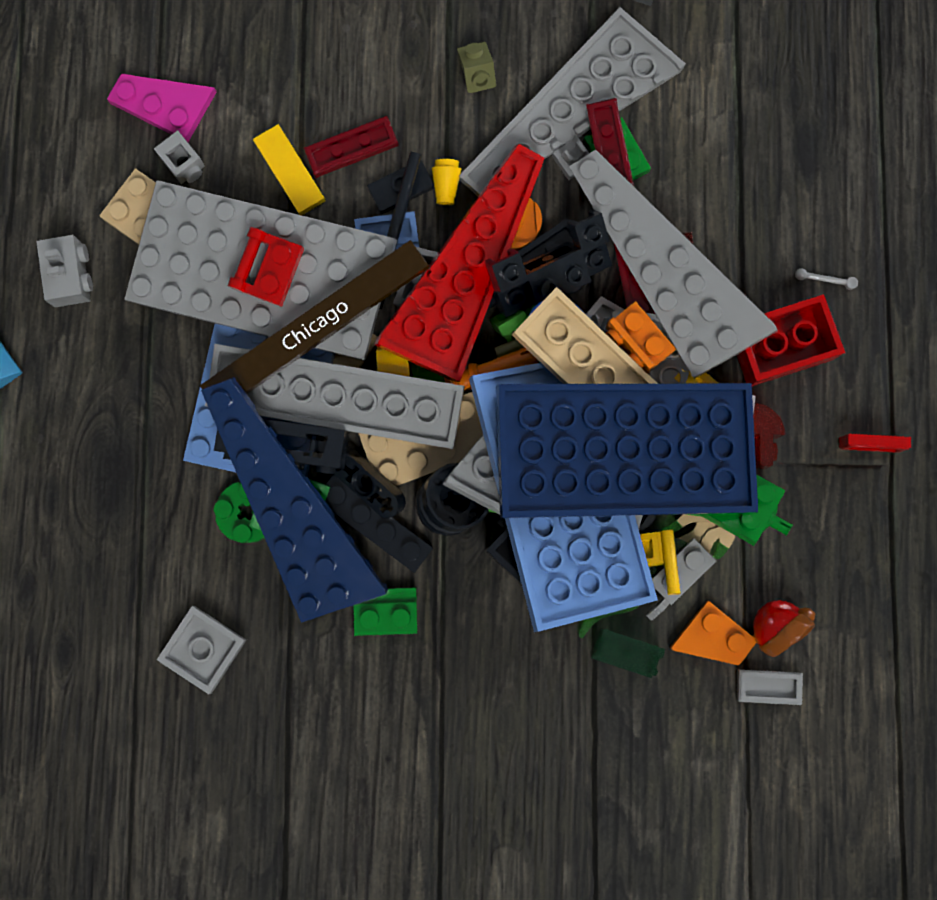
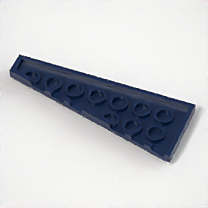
M232 377L202 389L203 397L301 623L387 594L388 588L386 583L381 582L373 571L372 564L356 548L353 538L349 533H345L334 518L335 514L308 477L305 478L295 465L292 455L290 453L287 454L276 439L277 435L271 427L268 428L255 410L256 406L236 379Z

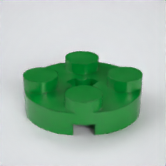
M241 482L227 487L221 493L214 506L216 523L220 531L227 538L240 543H256L265 539L261 530L249 527V519H241L239 517L241 506H251Z

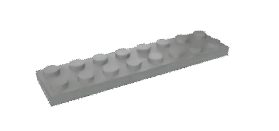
M214 344L209 379L249 352L250 349ZM299 358L252 390L247 396L256 406L255 410L259 416L454 449L465 386Z

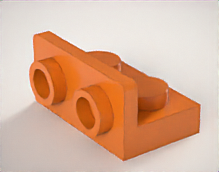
M636 301L617 317H612L605 327L608 330L606 335L618 346L621 345L626 353L647 374L676 351L673 344Z

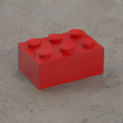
M823 294L764 313L775 324L778 331L737 354V358L746 383H752V386L835 360L844 354L845 350Z

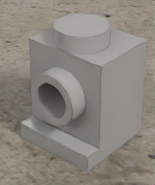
M178 130L154 148L157 155L181 184L185 181L192 183L202 175L201 169L205 167L204 163Z

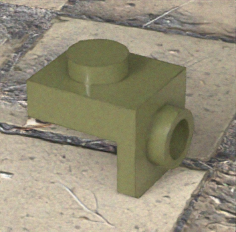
M486 42L471 43L465 47L457 48L458 59L465 76L467 92L473 93L496 87L494 62Z

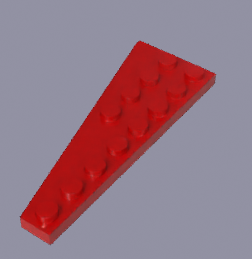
M521 144L513 147L430 263L429 269L423 273L377 337L375 346L453 382H460L494 293L485 261L492 259L497 262L508 256L507 250L511 248L545 159L544 157Z

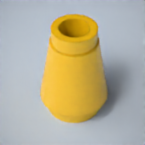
M435 160L432 174L437 204H454L460 179L459 175L462 170L459 168L458 160Z

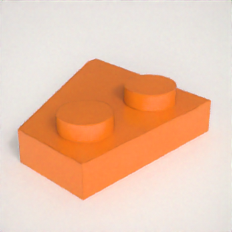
M705 601L669 648L677 652L740 665L757 642L752 635L710 601Z

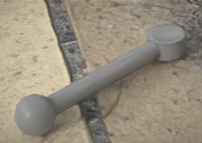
M803 268L798 269L795 273V277L798 280L807 278L845 285L848 290L858 286V280L855 277H849L848 279L809 273Z

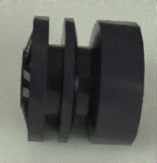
M458 463L447 464L430 475L418 488L415 499L416 513L422 524L431 532L442 536L458 535L481 522L489 512L488 508L443 485L447 476ZM446 498L448 500L453 499L455 505H445L444 500Z

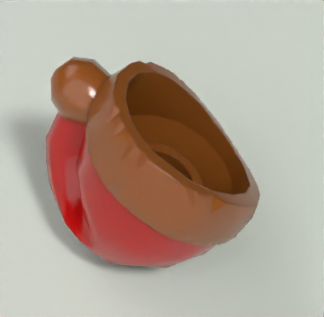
M772 600L764 604L755 615L753 623L754 637L760 647L759 649L768 656L776 657L791 645L803 639L815 627L813 622L815 613L813 610L806 607L798 608L791 602Z

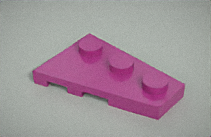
M121 74L107 100L111 105L171 135L178 130L184 139L189 142L217 92L213 87Z

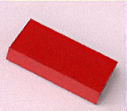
M846 434L839 437V448L841 450L900 453L911 448V437Z

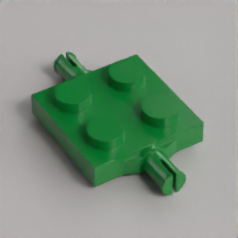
M757 474L758 512L698 514L753 546L757 543L762 532L768 529L769 526L787 536L793 524L776 515L778 504L785 490Z

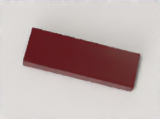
M384 116L304 147V151L314 176L317 178L399 145L388 117Z

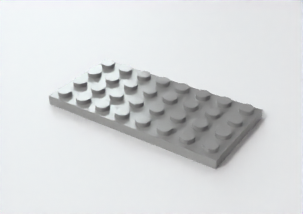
M157 180L124 300L270 337L394 252L397 240L396 238ZM250 227L301 245L304 248L282 307L227 286L230 277L234 278L249 240L247 233ZM260 244L246 283L254 285L268 245ZM381 302L314 349L366 361Z

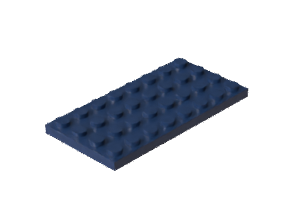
M752 383L498 384L496 386L500 518L758 512Z

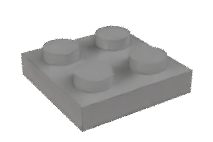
M192 606L157 658V661L207 694H212L243 647L246 639L196 606Z

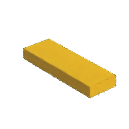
M279 124L253 138L255 145L299 215H303L325 202L324 196Z

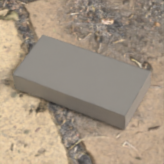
M737 669L736 701L802 705L803 673Z

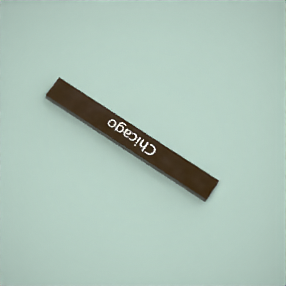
M409 240L199 386L201 389L234 377L245 393H250L429 269V265L412 241Z

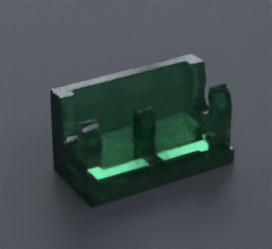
M600 628L591 658L652 678V676H656L658 673L657 665L659 659L663 658L666 649Z

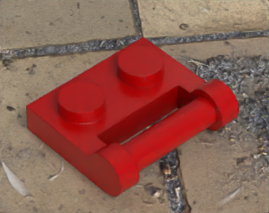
M250 227L247 233L249 240L234 278L230 277L227 286L282 307L304 248L301 245ZM263 243L268 245V249L255 283L251 285L246 283L260 244Z

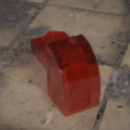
M755 403L753 419L756 469H766L773 466V461L777 460L778 448L777 444L773 443V439L784 436L785 428L775 411L765 405Z

